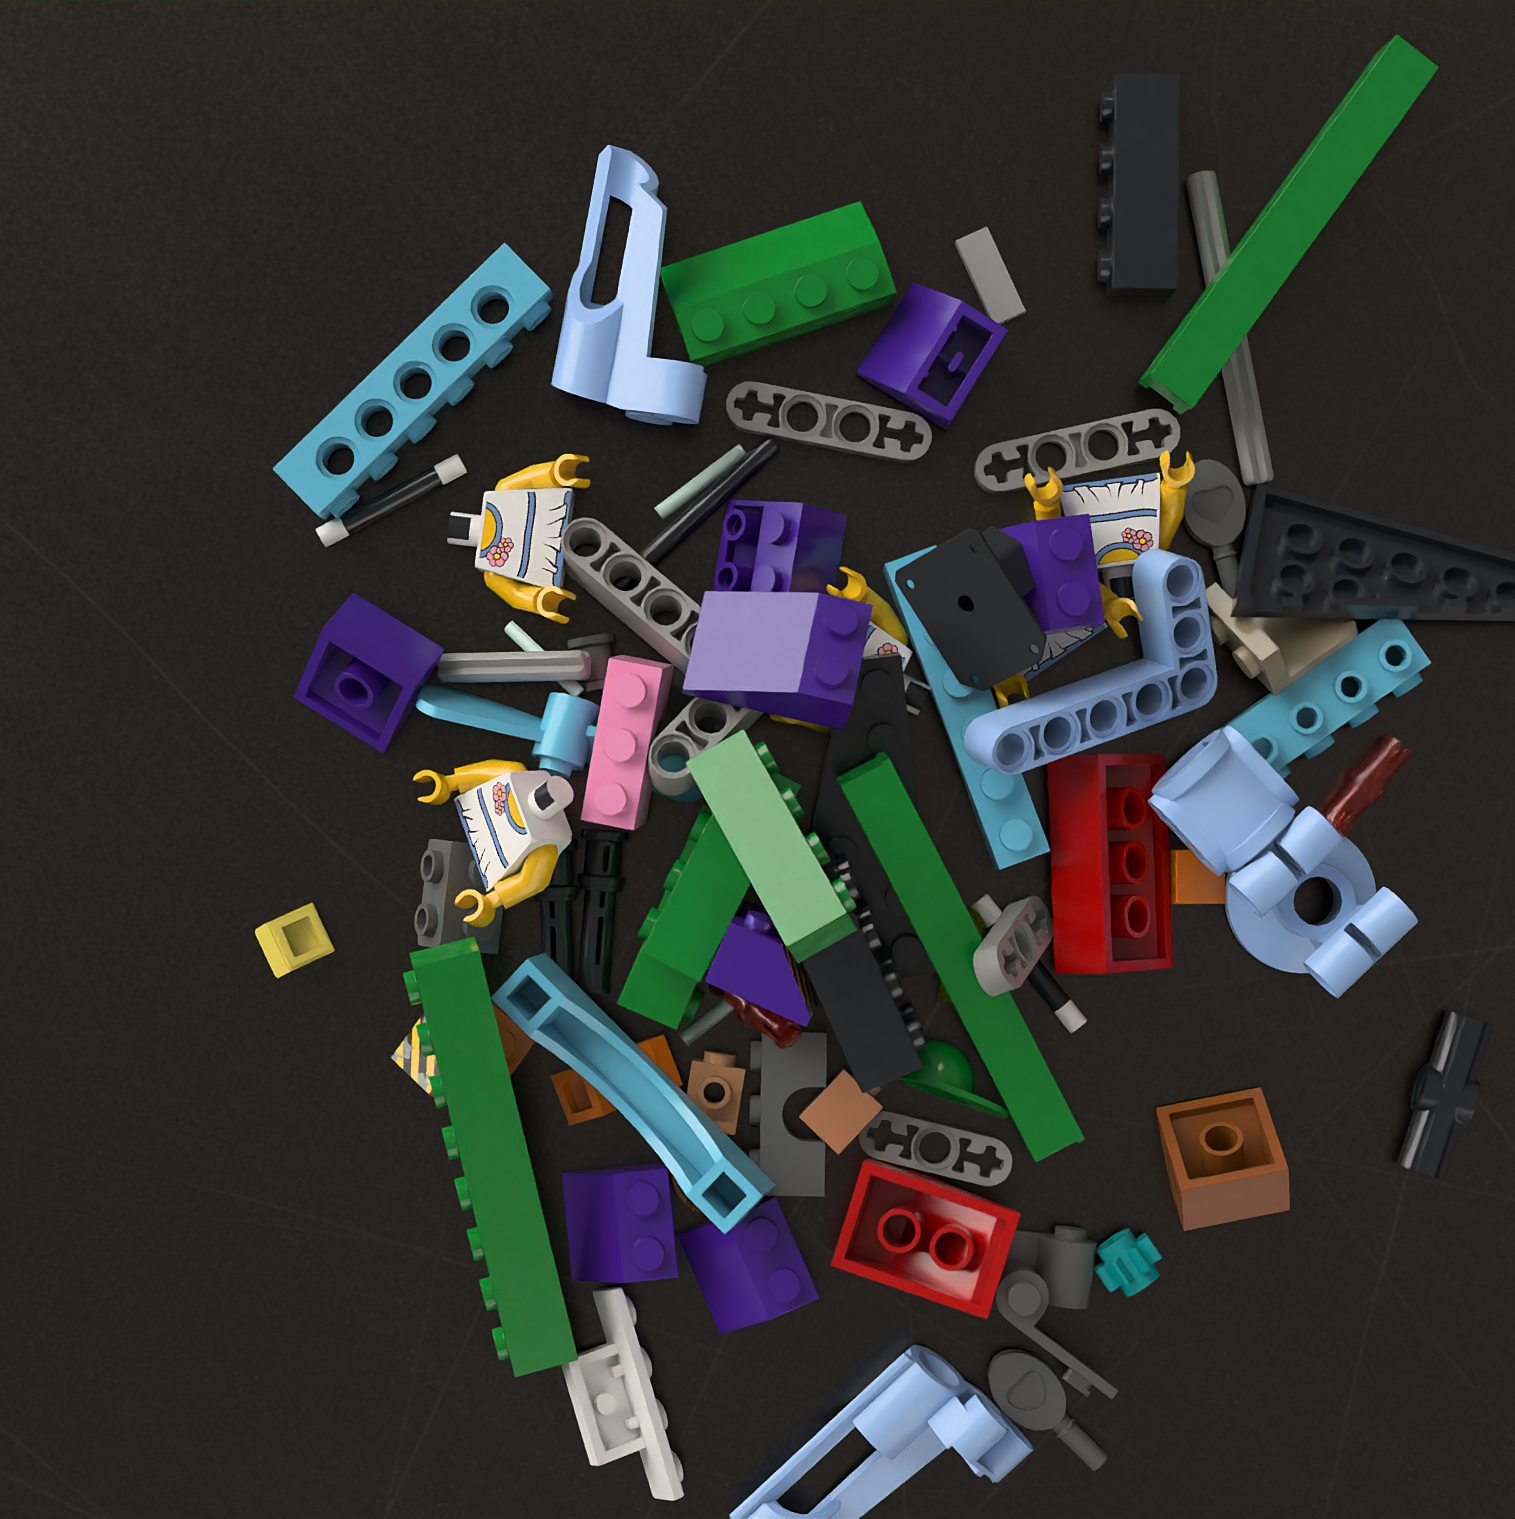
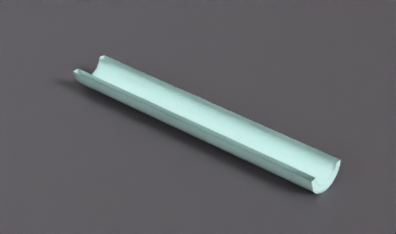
M738 444L657 505L654 509L663 521L717 481L746 454L745 450Z
M513 621L505 627V633L525 652L544 651ZM576 680L557 681L573 696L579 697V694L584 691V688Z
M729 993L679 1033L680 1037L687 1046H690L746 1000Z

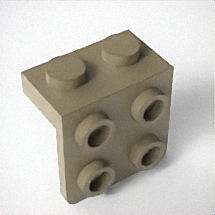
M1216 582L1206 589L1212 639L1220 646L1225 643L1232 651V655L1241 670L1250 679L1256 676L1274 696L1352 641L1358 634V629L1353 619L1230 617L1233 600Z

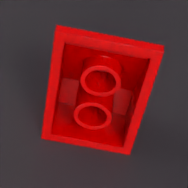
M869 1157L863 1161L830 1266L988 1319L1021 1212L923 1173Z

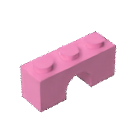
M626 655L609 658L581 820L629 830H635L646 824L653 787L649 776V749L654 741L660 720L665 718L674 665Z

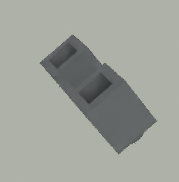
M762 1029V1041H751L750 1073H761V1095H750L749 1127L760 1128V1149H749V1158L776 1184L765 1196L825 1197V1141L820 1137H807L794 1133L786 1125L782 1111L787 1098L796 1090L805 1087H826L827 1031L820 1029Z

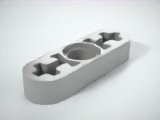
M1033 895L1007 905L975 951L973 956L975 974L979 984L988 995L997 996L1021 987L1052 940L1053 922L1051 915L1039 897Z
M881 1109L858 1134L862 1149L872 1158L978 1185H997L1007 1178L1012 1168L1010 1150L1003 1141L995 1136L891 1110ZM881 1120L890 1121L892 1132L907 1136L906 1126L908 1124L917 1126L918 1128L913 1133L910 1141L911 1156H901L900 1153L904 1145L893 1141H887L884 1149L875 1148L874 1138L867 1135L869 1127L878 1128ZM928 1133H942L950 1141V1152L941 1162H928L920 1155L919 1144ZM959 1138L970 1139L965 1149L977 1154H983L986 1146H993L994 1155L1002 1160L1000 1167H991L988 1175L980 1174V1166L976 1162L962 1159L963 1169H953L952 1167L960 1153Z

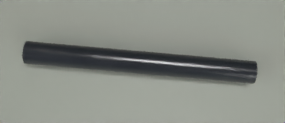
M765 435L638 554L655 568L780 451L779 448ZM629 577L619 578L613 583L615 588L621 591H629L638 584L635 579Z

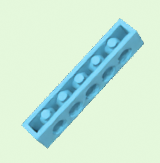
M504 242L307 434L273 470L323 520L326 521L332 514L336 518L341 517L358 501L360 496L356 490L370 477L375 481L379 480L396 464L398 458L394 453L407 440L410 439L413 443H416L434 427L437 421L432 416L447 401L454 406L472 390L475 383L471 378L485 364L493 368L510 353L513 345L509 341L523 327L531 331L547 317L552 309L548 305L553 299L550 288ZM495 299L506 302L509 305V312L503 321L497 324H489L481 319V310L487 302ZM453 337H464L470 341L468 355L456 362L443 358L442 351L445 343ZM415 374L428 375L432 380L429 393L421 399H410L405 396L404 392L407 380ZM378 411L391 413L393 425L386 435L381 437L368 435L366 424L373 413ZM341 448L352 450L354 453L352 468L342 475L330 473L328 460L331 454Z

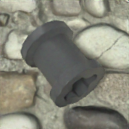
M614 633L585 636L567 641L569 650L586 651L591 658L590 677L586 680H579V684L584 688V691L580 694L603 691L609 658L613 657L611 645L616 642Z

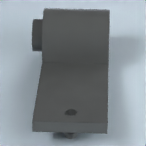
M1060 1225L1055 1226V1234L1016 1230L1007 1258L1017 1259L1025 1263L1045 1281L1049 1291L1048 1305L1071 1309L1089 1308L1097 1242L1087 1239L1088 1230Z
M1007 1258L992 1307L1007 1321L1070 1367L1062 1377L1069 1384L1087 1397L1091 1393L1088 1391L1091 1385H1094L1109 1398L1113 1399L1119 1390L1035 1326L1049 1303L1047 1285L1025 1263L1017 1259Z

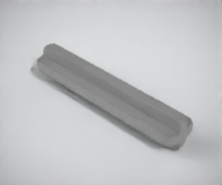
M580 650L442 654L437 665V675L443 683L586 680L591 674V658L588 652Z

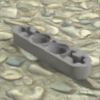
M743 382L736 385L730 391L726 400L727 416L730 423L736 429L746 433L766 435L786 441L898 463H913L920 460L927 453L932 441V431L929 424L921 416L911 412L759 382ZM748 393H753L757 395L759 405L774 408L773 397L784 398L779 410V428L768 426L772 417L770 414L759 412L754 414L752 421L743 420L742 410L734 408L736 401H745ZM807 403L816 410L818 421L812 430L798 432L789 426L787 413L793 405ZM858 413L868 420L870 433L865 440L850 442L841 435L839 424L846 415ZM878 418L890 420L886 426V431L899 433L902 432L905 424L915 426L914 435L922 437V445L913 444L910 452H903L900 450V441L884 437V449L873 447L879 432Z
M1149 409L1001 442L986 447L979 454L974 465V477L977 484L984 491L991 494H1005L1027 489L1023 479V468L1009 471L1005 476V483H997L995 475L986 476L984 468H987L992 463L993 455H999L1002 463L1015 462L1021 458L1016 449L1026 448V465L1035 480L1036 487L1046 485L1050 481V473L1042 470L1036 462V451L1045 443L1059 445L1066 455L1064 467L1056 471L1061 481L1158 460L1161 453L1167 450L1170 453L1177 446L1180 439V426L1177 419L1170 412L1163 409ZM1150 420H1155L1158 428H1167L1169 435L1161 441V448H1155L1152 440L1136 442L1132 446L1136 455H1127L1128 438L1121 426L1130 425V436L1146 431L1149 428ZM1098 431H1105L1115 437L1118 443V450L1112 459L1101 461L1095 459L1090 454L1088 440L1092 434Z

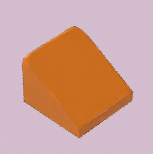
M1170 850L1171 903L1225 904V872L1220 876L1215 875L1191 850Z

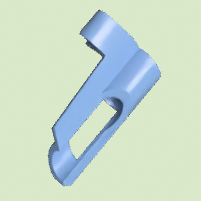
M608 145L599 154L580 262L573 275L567 295L551 384L572 394L626 410L625 416L637 421L658 425H672L673 422L698 424L707 374L703 373L704 367L688 362L650 357L667 207L657 198L658 178L652 168L633 152ZM611 195L628 204L633 210L617 297L605 306L591 303V297Z
M913 1345L730 1514V1519H859L946 1448L949 1449L953 1446L976 1475L981 1477L985 1474L992 1482L995 1481L997 1483L1031 1453L1034 1448L1018 1427L980 1389L966 1382L948 1361L926 1347ZM857 1427L862 1435L877 1449L808 1514L791 1512L783 1508L776 1501L853 1428Z

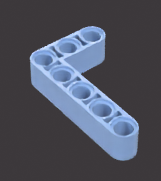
M1158 548L1148 549L1141 553L1132 569V582L1135 603L1143 616V621H1138L1143 658L979 716L967 727L964 735L966 753L974 761L1007 775L1019 774L1207 704L1214 696L1217 688V671L1201 566L1193 559ZM1002 739L1000 747L997 749L998 743Z

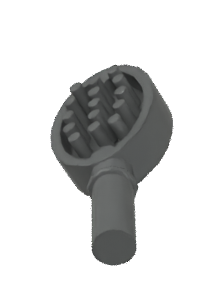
M1210 459L1200 460L1194 464V477L1187 483L1182 521L1189 534L1198 543L1212 548L1213 560L1216 561L1223 590L1233 600L1239 570L1238 552L1235 551L1234 540L1243 529L1246 518L1244 494L1237 478L1229 468L1218 461Z
M1018 1349L1001 1351L992 1358L987 1370L988 1385L994 1400L1010 1419L1032 1430L1051 1429L1055 1433L1056 1438H1060L1092 1471L1097 1470L1107 1460L1108 1455L1075 1423V1419L1070 1418L1065 1412L1066 1396L1064 1388L1056 1374L1043 1360L1032 1353Z

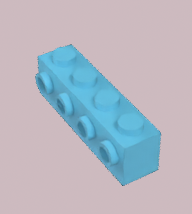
M1375 619L1360 629L1352 641L1276 696L1270 692L1219 729L1222 731L1227 725L1234 728L1284 779L1291 773L1286 764L1302 753L1308 759L1315 757L1335 742L1331 733L1346 722L1353 729L1379 712L1375 702L1392 691L1395 697L1398 698L1421 683L1423 678L1419 671L1431 664V661L1401 619Z

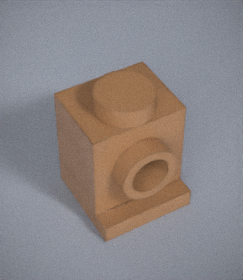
M705 1051L703 1060L692 1059L687 1096L725 1134L735 1135L746 1067L735 1065L736 1055ZM711 1082L720 1083L725 1089V1096L718 1102H711L704 1095V1088Z

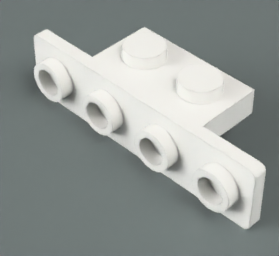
M621 1287L593 1291V1297L607 1343L577 1354L578 1360L561 1365L590 1465L600 1466L639 1450L653 1497L670 1501L682 1498L684 1493L680 1482L683 1480V1469L679 1458L671 1451L665 1432L668 1426L667 1415L661 1402L655 1398L649 1379L652 1376V1365L647 1352L638 1342L634 1328L637 1322L634 1305L630 1298L624 1294Z

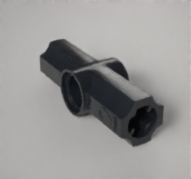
M1447 1010L1436 1038L1430 1062L1425 1064L1420 1070L1413 1088L1411 1108L1414 1112L1397 1164L1442 1180H1445L1446 1173L1448 1172L1461 1127L1469 1123L1477 1106L1480 1094V1082L1477 1080L1494 1028L1491 1024Z

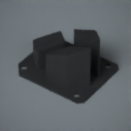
M990 526L982 533L981 531L969 528L896 570L895 583L960 684L985 691L1042 660L1047 636L1037 622V612L1028 607L1022 598L1036 585L1022 544L1017 539L994 526ZM908 580L914 583V588L908 586ZM1032 644L1037 646L1038 653H1034L1031 650ZM973 675L980 679L979 684L973 681Z

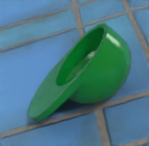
M926 1041L927 1046L919 1049L923 1068L896 1079L914 1089L976 1112L1004 1119L1009 1115V1112L1003 1107L974 1095L975 1076L968 1057L958 1048L941 1041Z

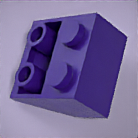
M913 282L856 374L947 430L1002 343L1008 329L959 299Z
M727 500L713 591L812 592L829 595L826 591L827 585L829 584L836 588L847 515L805 503Z

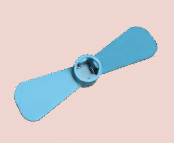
M427 684L420 690L415 704L421 712L438 719L534 740L535 744L531 756L541 761L539 770H545L550 775L570 778L572 771H583L585 763H591L600 706L583 698L564 693H550L543 718L452 686ZM675 755L667 756L659 763L662 769L673 773L682 771L687 766L685 759ZM697 783L684 794L676 796L665 795L654 786L652 787V791L678 802H694L703 797Z

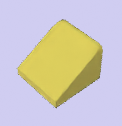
M313 902L255 929L256 937L277 978L335 951Z

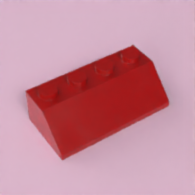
M1165 754L1072 755L1047 763L1050 823L1049 844L1052 878L1051 898L1054 934L1052 946L1055 973L1108 974L1173 968L1168 826L1148 803V800L1154 795L1152 793L1153 787L1166 773Z

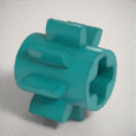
M1127 1228L1108 1238L1096 1249L1102 1262L1094 1266V1270L1109 1292H1113L1120 1287L1125 1296L1129 1297L1145 1289L1160 1275L1153 1263L1160 1260L1162 1255L1146 1233L1135 1238L1131 1230Z

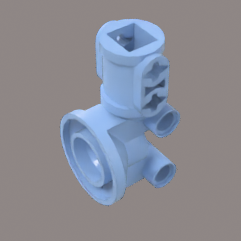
M1227 725L1222 731L1218 729L1202 739L1183 755L1153 787L1152 793L1154 795L1148 800V803L1156 814L1215 875L1220 876L1223 872L1228 873L1225 884V910L1229 925L1243 948L1260 962L1286 972L1310 973L1322 987L1338 999L1418 923L1413 912L1388 888L1383 886L1376 893L1375 880L1364 855L1348 838L1337 832L1318 811L1308 806L1296 818L1294 817L1296 811L1293 806L1299 801L1298 796L1255 748L1231 726ZM1319 876L1324 878L1330 885L1334 901L1327 917L1318 924L1311 925L1300 919L1295 911L1293 900L1295 891L1302 882Z

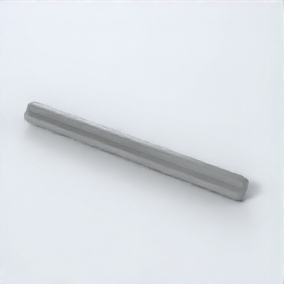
M1214 171L1196 172L1189 175L1186 180L1206 288L1231 255L1217 177ZM1246 334L1222 367V373L1243 482L1246 486H1256L1259 483L1265 484L1270 482L1274 474Z

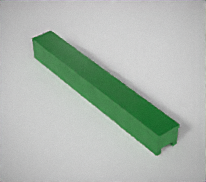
M1397 34L1376 53L1138 383L1146 389L1151 387L1174 404L1173 409L1180 415L1194 408L1433 77L1439 66Z
M884 751L876 754L877 757L837 777L836 780L1035 1162L1076 1141L1077 1143L1084 1141L1085 1138L1010 992L990 996L979 984L974 970L973 956L983 939L890 758Z

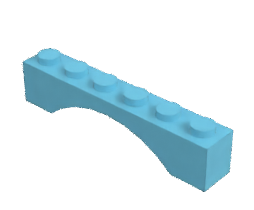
M934 545L886 563L882 570L941 716L994 869L1001 870L1051 850L1022 773L1014 775L1001 773L974 761L966 753L964 735L967 727L979 716L998 710L990 688L981 691L958 682L895 583L896 570L936 548L937 546ZM908 580V586L914 588V583ZM973 675V681L979 684L980 679ZM1002 739L998 743L997 749L1000 747Z
M546 953L528 958L491 997L530 1038L572 1067L626 1117L659 1155L685 1195L724 1234L735 1227L776 1185Z

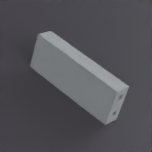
M984 227L956 240L955 246L987 316L1001 325L1025 314L1026 310L988 227Z

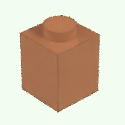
M842 1066L826 1082V1087H822L798 1112L799 1118L839 1155L883 1108L882 1103L875 1097L882 1089L876 1087L862 1093L853 1073L851 1074Z

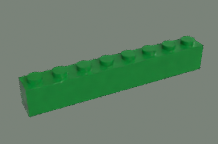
M474 937L409 953L413 970L404 972L403 976L410 1004L422 1003L426 1022L416 1025L423 1056L435 1055L439 1074L429 1076L436 1109L448 1108L452 1125L441 1129L449 1160L456 1158L461 1160L464 1176L456 1178L454 1181L462 1211L473 1209L477 1227L466 1230L474 1262L482 1259L486 1261L489 1277L479 1279L486 1310H498L501 1327L491 1330L499 1361L510 1358L515 1377L576 1361L578 1356L476 940Z

